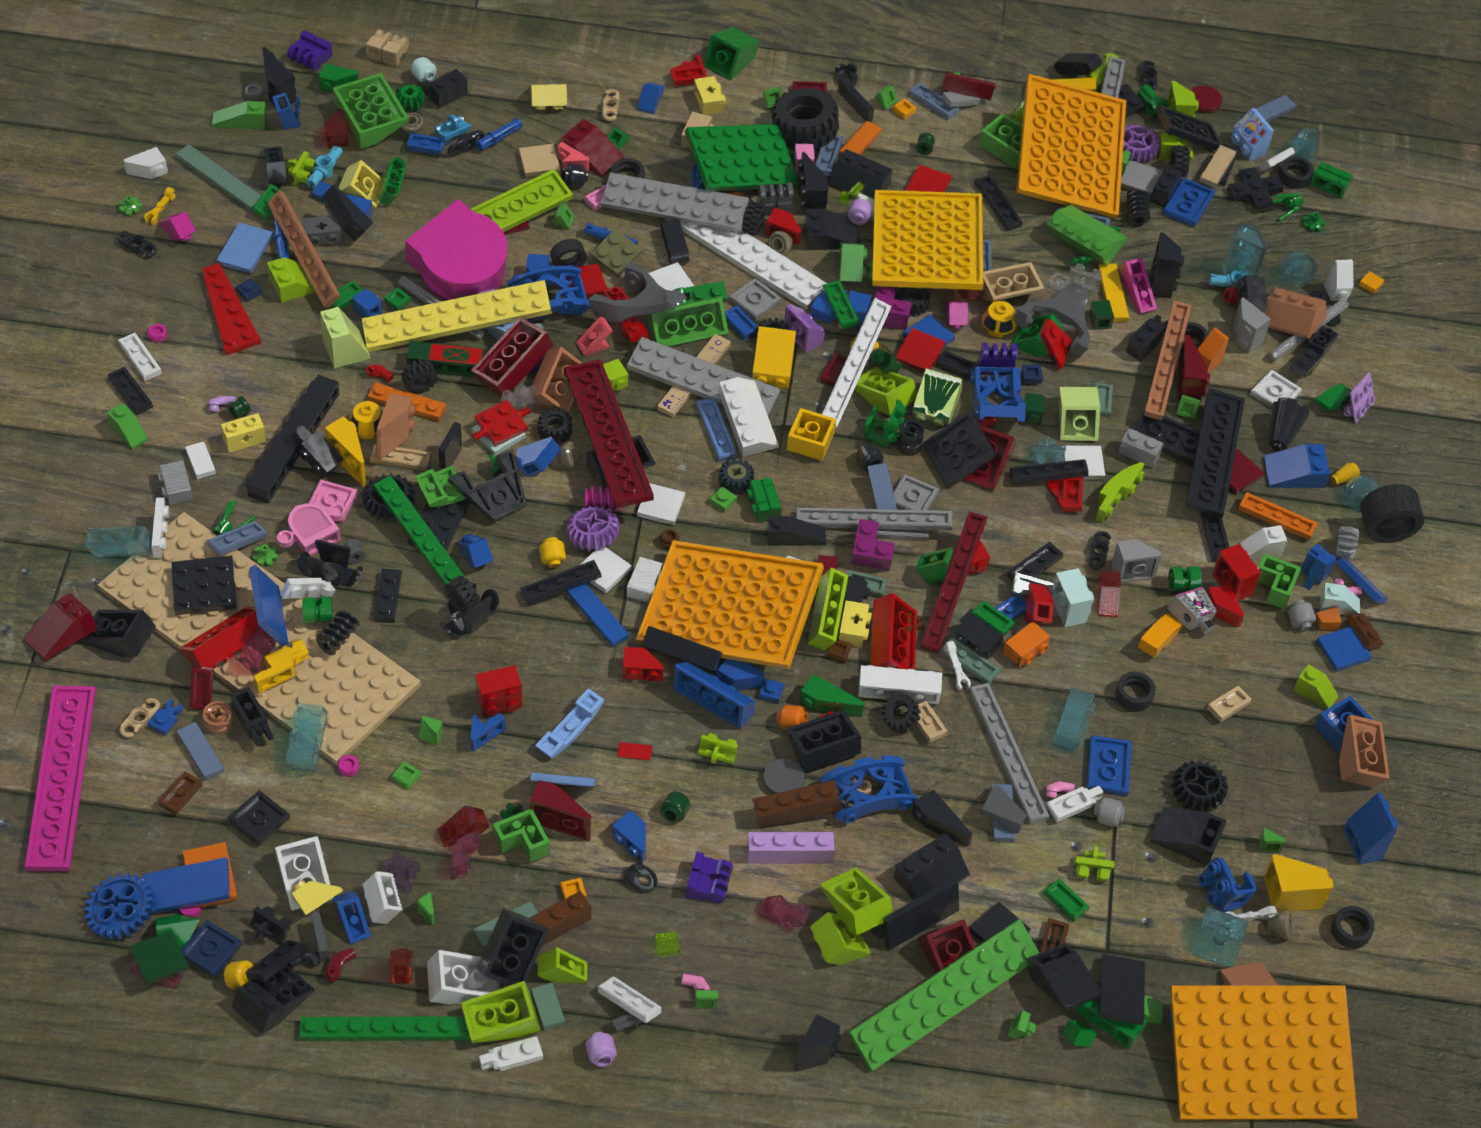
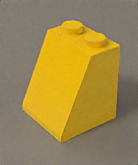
M759 326L753 379L780 389H789L796 331Z
M1277 854L1271 856L1263 875L1270 904L1275 906L1277 913L1283 910L1291 912L1322 909L1328 900L1330 891L1333 889V880L1328 876L1327 869Z

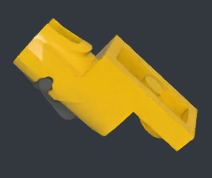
M301 638L291 641L285 646L272 648V653L264 657L267 670L260 671L257 675L253 676L255 689L259 694L296 676L294 665L297 666L309 658L308 649Z

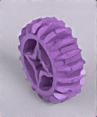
M1137 124L1125 126L1123 152L1124 150L1131 152L1129 160L1144 164L1145 162L1150 163L1152 159H1155L1160 149V140L1158 135L1155 134V130H1150V127L1145 128L1143 124L1141 126Z
M589 505L588 508L582 507L581 511H575L574 515H570V519L567 520L566 531L570 543H573L575 547H580L581 550L587 548L588 551L591 549L597 551L598 548L605 549L606 545L611 546L612 541H616L617 536H619L620 526L616 514L612 513L611 509L606 510L605 506L599 508L598 505L591 508Z

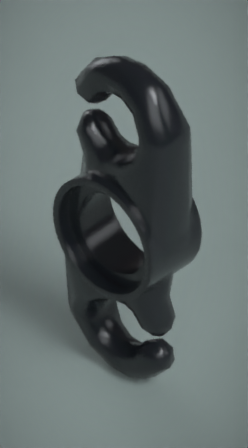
M1145 60L1140 66L1141 81L1143 85H1152L1151 88L1155 91L1158 86L1157 71L1154 67L1155 63ZM1145 74H1150L1153 77H1147Z
M476 130L462 135L455 142V145L451 144L449 146V155L456 156L470 151L475 146L476 139L480 140L485 137V133L482 130Z
M123 231L117 236L119 244L128 248L132 253H141L143 255L145 250L150 249L152 252L146 253L145 256L152 257L157 252L155 245L140 235L129 234L128 231ZM129 235V238L122 239L123 236ZM135 242L142 243L140 246L132 245Z
M1105 531L1095 533L1088 565L1094 570L1102 569L1106 563L1111 536ZM1105 536L1107 540L1102 541L1099 537ZM1099 547L1102 548L1105 552L1097 553L1094 549ZM1092 560H1097L1100 564L1094 565Z

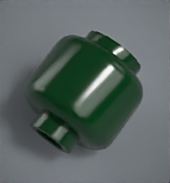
M670 792L663 800L660 812L668 822H681L691 807L690 801L681 792Z

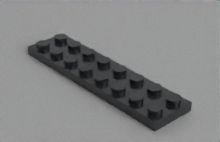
M1212 388L1208 389L1185 503L1186 508L1218 518L1223 517L1245 402L1244 398Z

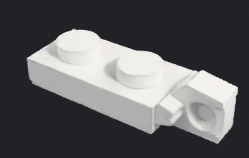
M288 578L280 595L282 599L319 598L321 595L333 596L336 589H334L331 582L323 581L321 578Z
M1100 786L1090 790L1081 787L1047 802L1046 807L1057 823L1096 805V801L1102 799L1104 792Z
M537 1036L495 1047L489 1050V1053L479 1056L482 1070L494 1067V1070L499 1069L500 1071L543 1059V1053Z

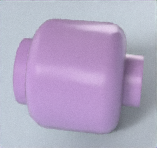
M865 199L853 200L848 210L849 220L857 225L866 224L871 217L872 205Z
M596 1032L585 1043L589 1061L599 1067L610 1065L617 1055L614 1040L610 1034Z

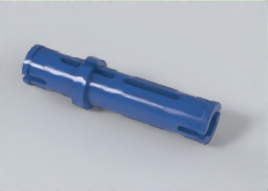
M515 118L499 129L488 132L487 136L475 142L477 149L483 151L491 145L498 144L499 140L516 130L523 127L521 120Z
M276 220L273 223V239L276 243L278 259L283 257L289 259L287 238Z
M586 223L587 227L584 228V234L596 237L599 241H603L612 232L607 230L606 227L601 228L590 223ZM627 237V238L630 239L632 242H634L636 245H638V240H637V239L635 240V239H632V238H630V237Z

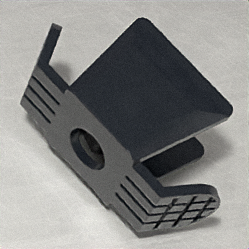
M316 539L315 544L321 559L311 557L306 551L298 554L297 566L305 576L321 578L323 581L331 582L335 586L351 587L363 571L362 566L355 570L347 568L351 549L346 546Z
M473 583L472 587L476 588L477 584ZM493 589L485 590L481 597V604L466 615L460 612L457 614L459 609L456 610L455 605H452L450 603L451 600H449L447 606L452 620L447 624L441 622L440 626L457 639L466 633H473L488 621L489 616L495 613L499 605L497 592Z

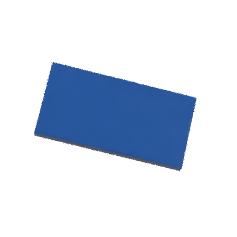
M254 565L250 567L249 571L258 625L281 646H285L289 642L279 586L259 567Z
M227 857L142 874V878L150 885L155 895L153 899L156 904L152 905L154 912L148 913V915L230 899L229 860Z

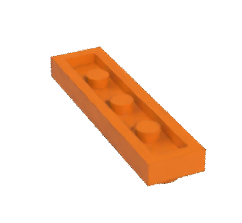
M376 382L368 394V401L384 406L390 394L413 397L415 415L437 422L440 421L446 409V403Z
M1246 492L1238 510L1274 526L1281 525L1283 530L1309 541L1318 524Z

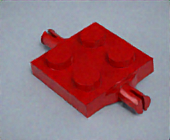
M505 400L475 415L474 420L480 426V430L472 433L471 436L474 441L486 437L496 447L528 431V426L522 417L531 414V411L528 407L517 411L508 400Z

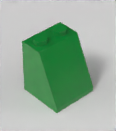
M734 27L714 33L711 36L703 65L732 80L756 57L760 41Z

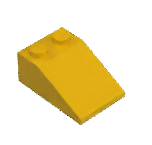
M343 416L325 427L326 439L344 458L340 465L364 487L366 484L365 466L356 432L357 428L352 421H348Z

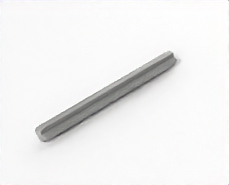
M402 276L398 281L400 286L426 304L441 302L405 276ZM482 329L467 331L478 340L482 339L485 334Z
M1346 299L1338 301L1326 310L1327 318L1317 330L1349 307ZM1292 335L1268 354L1271 361L1278 360L1306 338Z

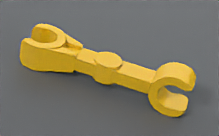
M168 187L164 192V197L157 203V206L144 215L145 222L152 218L151 224L155 225L157 223L159 213L164 210L169 201H173L176 197L173 193L175 191L173 188Z

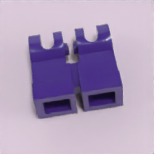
M305 30L300 34L299 40L292 44L287 51L289 59L295 60L299 64L302 63L303 66L309 67L314 71L318 70L322 63H325L333 56L332 43L320 37L317 38L316 35Z
M982 343L977 360L978 367L1015 368L1018 354L1017 343H1011V346L1008 348L1006 343H1002L1000 351H998L997 343H993L991 347H988V343ZM980 372V375H992V372ZM998 373V375H1007V374H1010V373Z
M696 851L685 897L698 900L707 899L714 903L724 902L733 864L727 860L705 857V853Z

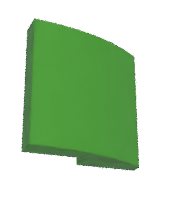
M453 466L437 472L430 469L415 476L430 507L449 505L466 499L447 481L449 477L456 474Z

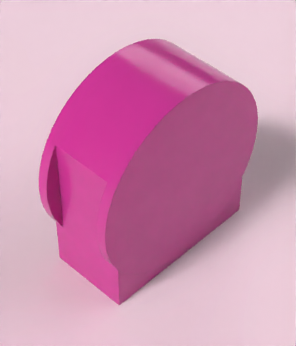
M458 199L405 241V259L407 263L421 274L429 290L447 301L476 295L481 291L489 289L498 290L501 287L507 271V240L502 229L493 220L473 212Z

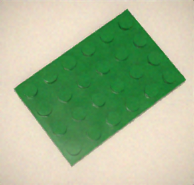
M778 125L687 127L684 131L706 191L758 189L759 185H764L766 189L769 184H773L774 188H777L778 183H782V186L785 187L786 183L790 182L793 187H798L800 184Z

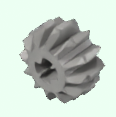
M1342 526L1339 529L1335 550L1337 557L1353 559L1355 557L1359 538L1358 529L1350 526Z

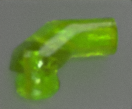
M857 182L848 193L846 191L840 193V200H843V203H849L864 189V185L861 182Z

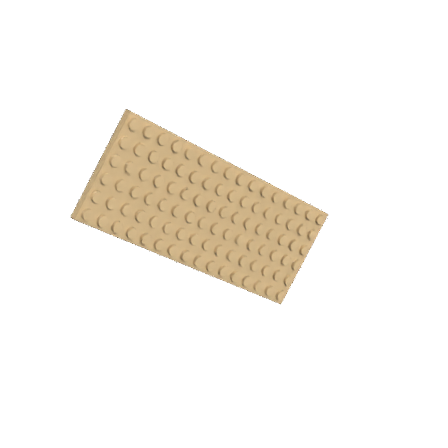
M183 512L168 525V533L164 534L166 550L162 551V558H154L151 539L98 584V589L126 610H144L156 625L154 631L179 649L244 607H255L250 567L254 565L259 567L279 586L280 592L285 584L243 553L234 550L219 557H233L237 609L175 615L171 562L218 557L206 545L208 539L217 535ZM281 597L288 642L301 638L309 652V658L297 666L294 665L296 676L260 694L255 689L253 676L257 675L260 671L267 670L264 657L272 653V648L281 646L269 634L263 639L252 641L250 643L251 646L247 649L236 651L231 659L217 663L213 674L235 691L249 687L265 713L331 762L338 765L341 757L352 752L421 686V681L354 633H350V638L345 639L344 645H341L339 650H335V655L325 653L318 646L316 637L323 628H326L328 623H321L317 620L316 623L304 624L302 598L282 599Z

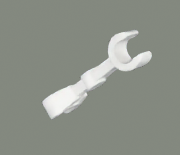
M954 641L947 642L944 649L950 657L952 668L956 674V688L961 691L962 685L960 682H964L967 689H969L971 682L962 671L961 663L956 654V645Z
M1267 906L1257 912L1249 911L1239 915L1228 911L1224 913L1223 919L1231 918L1233 921H1227L1225 926L1232 928L1239 921H1252L1257 918L1264 920L1272 919L1277 910L1275 906Z

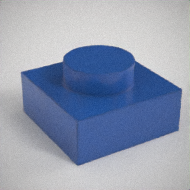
M765 678L759 699L779 704L785 683Z

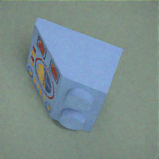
M1252 108L1234 126L1230 139L1240 148L1242 154L1251 161L1267 155L1274 130L1255 108Z

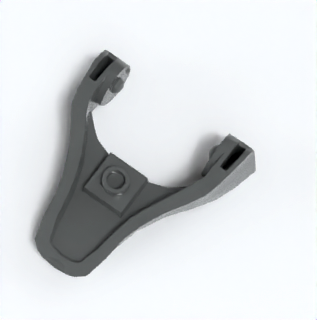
M630 262L625 266V284L629 290L633 292L640 291L641 293L630 300H612L605 296L594 294L589 299V303L597 318L603 317L606 321L622 322L628 317L672 310L686 300V297L679 290H665L657 284L646 270Z
M1069 283L1052 298L1029 302L1019 307L1016 312L1015 324L1026 329L1028 325L1032 324L1034 315L1043 310L1053 312L1056 318L1067 324L1071 322L1077 328L1078 337L1074 342H1071L1068 354L1079 359L1088 350L1090 335L1085 323V309L1090 295L1082 285Z

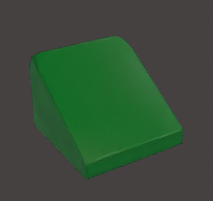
M615 127L612 128L608 135V139L619 150L631 138L628 134Z

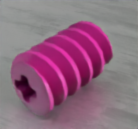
M591 486L589 491L586 488L585 509L589 505H592V507L600 505V508L608 506V509L612 511L615 505L608 487H606L605 492H603L601 486L598 487L597 492L594 486Z

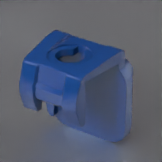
M1219 857L1213 858L1198 877L1199 885L1204 887L1208 893V903L1218 907L1222 914L1243 908L1256 891V883L1248 872L1243 874L1244 884L1240 887L1239 884H1236L1226 861Z

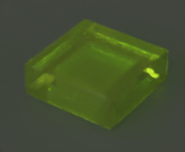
M676 931L655 934L658 957L680 954Z

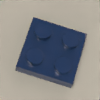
M206 920L181 951L187 961L216 978L243 944L240 939Z

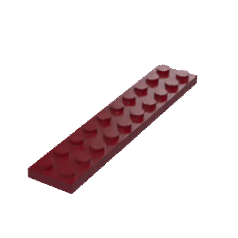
M596 360L564 367L565 375L615 507L620 508L653 501V491L602 361Z

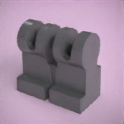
M790 182L786 183V186L783 187L782 183H778L776 195L773 184H769L767 189H765L764 185L758 186L756 202L766 205L764 217L770 216L774 207L793 214V185Z

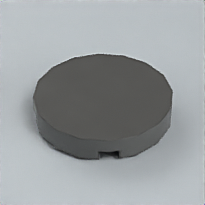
M777 759L769 763L763 774L764 786L771 794L802 788L805 781L804 771L801 766L788 759Z

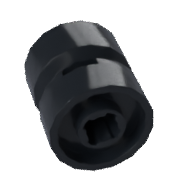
M907 420L901 424L897 448L902 454L914 456L921 451L924 436V427L921 423L915 420Z

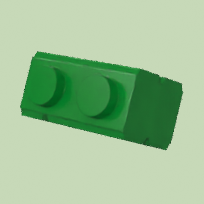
M1320 162L1312 176L1310 185L1343 198L1350 187L1353 175L1330 164Z
M772 478L750 481L749 489H746L748 501H752V515H756L758 522L768 521V516H781L782 508Z

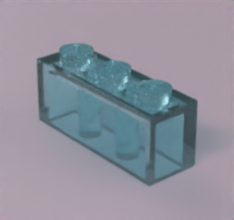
M144 526L91 528L88 530L85 547L95 557L151 555L152 534Z
M1071 687L1054 737L1053 747L1076 754L1078 746H1083L1085 735H1082L1083 730L1088 731L1091 719L1087 718L1089 714L1093 715L1096 704L1093 703L1094 694Z
M298 703L297 710L294 711V727L289 734L290 747L285 754L286 764L292 770L317 771L328 711L321 705Z

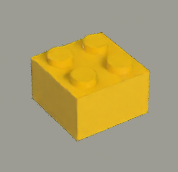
M800 408L788 435L787 450L823 461L835 434L836 419Z

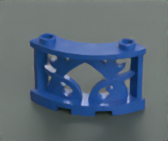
M573 265L540 268L523 274H516L507 281V286L509 287L542 280L559 286L561 290L557 292L555 299L549 300L551 312L558 311L559 314L579 316L591 308L580 275L582 270ZM549 314L525 320L532 323L538 319L548 317Z
M975 366L973 371H970V382H973L974 417H977L978 420H983L984 417H1011L1015 421H1025L1026 403L1022 397L1018 396L1019 392H1021L1020 368ZM980 372H992L994 381L992 382L991 377L987 374L986 381H982ZM998 373H1010L1000 378L998 377ZM995 390L1001 398L1006 400L1000 405H994L986 400Z
M883 755L882 759L873 760L872 757L855 760V765L846 768L841 765L821 776V783L835 780L836 788L842 792L839 795V801L849 796L845 807L850 803L853 804V806L845 810L841 806V810L835 812L836 820L852 823L857 818L871 812L885 809L906 810L911 808L913 802L918 797L913 795L903 766L906 765L904 759L889 755ZM869 775L873 780L885 784L876 796L856 790L862 784L864 776ZM856 778L858 781L853 784L851 780Z

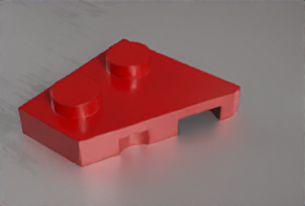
M696 54L690 62L686 60L681 65L670 69V76L674 86L694 84L695 79L708 77L700 54Z
M1047 319L1044 321L1040 337L1046 345L1048 354L1053 355L1057 362L1054 365L1057 370L1063 369L1072 339L1051 319Z
M1083 477L1046 481V485L1063 512H1082Z

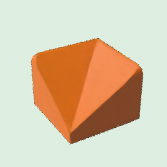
M1338 607L1316 613L1319 631L1339 630L1341 618Z

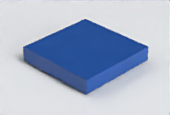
M931 314L903 331V336L907 338L911 329L914 328L944 340L945 346L955 340V335Z
M1351 626L1317 638L1316 642L1336 672L1370 661L1372 658Z

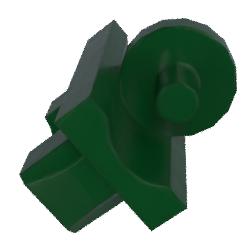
M883 344L881 348H875L870 353V360L877 364L881 371L887 375L889 371L898 373L902 366V363L896 360V356Z

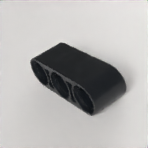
M1067 53L1054 63V68L1060 75L1088 76L1102 65V60L1094 53Z
M680 220L661 222V233L670 264L672 265L677 262L679 264L688 263L689 251Z

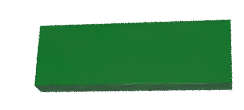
M840 280L823 284L822 290L841 330L859 325V320Z

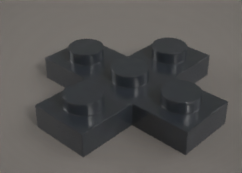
M1256 167L1240 169L1238 176L1241 182L1228 184L1227 187L1233 201L1250 198L1255 210L1272 207L1273 200L1270 194L1281 193L1284 189L1278 175L1261 178Z

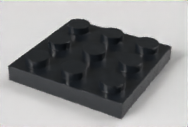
M969 410L923 442L928 454L950 488L997 455Z
M232 556L171 562L175 615L237 609Z

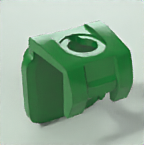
M896 400V405L888 421L876 418L877 407L874 406L862 428L864 437L885 448L892 442L896 443L899 436L897 430L905 422V418L902 417L905 415L907 406H904L901 400ZM883 428L884 434H876L875 429Z

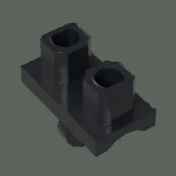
M257 906L253 909L254 916L250 925L253 929L257 930L256 938L262 940L268 937L282 945L286 941L292 921L287 917H282L278 920L275 918L276 912L269 906L263 909Z

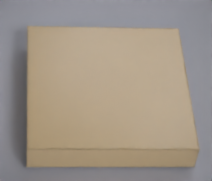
M554 144L519 148L525 178L540 176L552 169L560 173V165Z

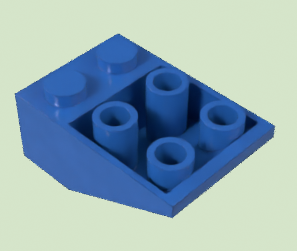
M1381 792L1374 795L1348 818L1343 831L1359 865L1383 859L1398 828L1396 819L1392 817L1389 803L1384 799Z

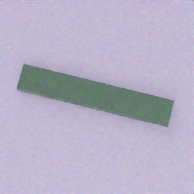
M188 144L176 153L177 159L250 211H252L255 204L261 198L260 194Z

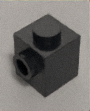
M858 575L848 577L843 603L845 601L863 603L864 599H868L871 589L868 588V581H865L864 577Z

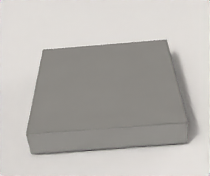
M1129 160L1126 171L1121 178L1120 188L1145 190L1148 192L1149 197H1151L1153 187L1163 170Z
M754 278L731 295L729 301L756 321L781 303V297Z
M904 474L893 492L896 507L899 510H929L939 493V489Z

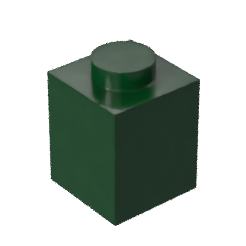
M1109 300L1091 302L1089 317L1093 330L1112 328L1114 314Z
M1026 393L1024 398L1026 403L1025 421L1023 422L1041 424L1044 414V395Z

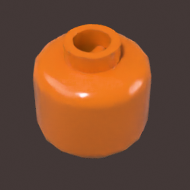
M784 705L781 711L777 712L776 721L780 723L783 731H787L789 727L808 722V713L805 712L802 706Z

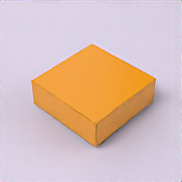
M903 99L892 107V111L905 120L916 113L917 107Z
M1369 271L1360 281L1359 286L1375 294L1385 280Z
M581 878L560 882L564 899L578 891H581L587 899Z

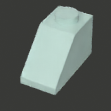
M1325 583L1320 595V611L1338 607L1340 615L1349 616L1351 613H1360V599L1345 585Z

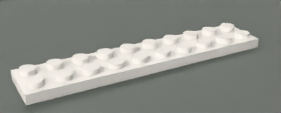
M680 221L684 233L806 310L812 306L815 299L822 292V285L827 284L753 236L743 232L742 229L741 232Z

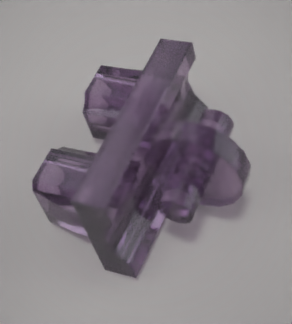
M398 849L392 851L393 857L384 861L387 873L396 872L397 875L393 878L395 879L394 882H396L395 885L398 891L403 889L406 893L412 892L410 878H416V873L421 870L420 863L413 861L412 857L406 859L404 856H400Z

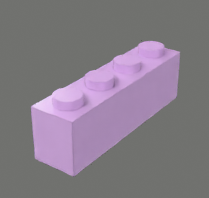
M833 832L748 833V864L833 863L835 851Z

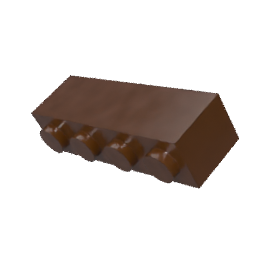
M835 780L752 799L759 829L841 810Z
M578 891L531 916L529 919L549 929L542 944L543 946L590 921L592 906L582 892Z

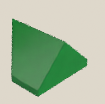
M179 914L156 918L157 935L171 930L180 949H182L190 940L200 919Z

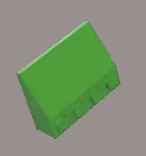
M382 73L333 88L334 104L361 149L378 144L409 121V117Z

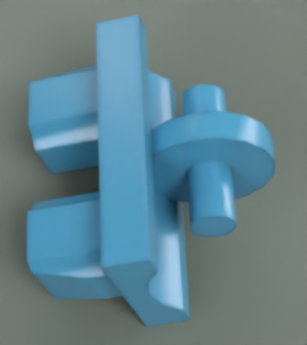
M453 114L447 117V122L435 127V132L440 138L445 140V145L451 143L453 137L460 138L466 134V131L471 130V125L466 123L461 115L455 117Z

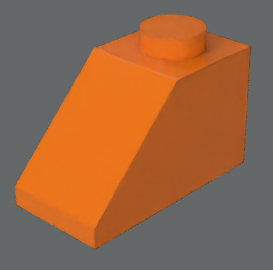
M1216 327L1198 348L1199 353L1207 364V373L1222 363L1229 337Z

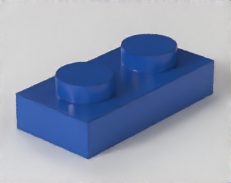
M411 133L407 142V150L442 156L446 143L445 140L439 137Z

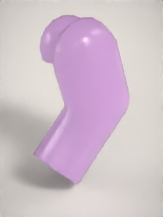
M218 396L210 399L208 402L209 411L217 412L219 411V405L227 406L229 402H235L236 398L234 396Z

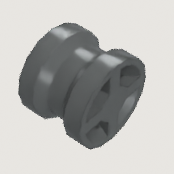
M352 539L343 544V546L351 549L348 563L357 564L365 559L366 553L362 549L360 540Z

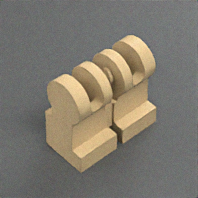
M378 29L375 36H372L366 43V58L379 62L383 59V63L397 67L400 63L399 59L408 49L409 39L403 37L400 40L399 35H394L392 38V33L387 32L385 34L383 30Z

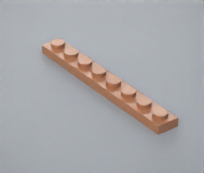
M278 190L270 199L268 205L323 306L330 308L340 297V294L285 193Z
M1175 300L1173 302L1144 416L1161 421L1163 419L1192 307L1190 304Z

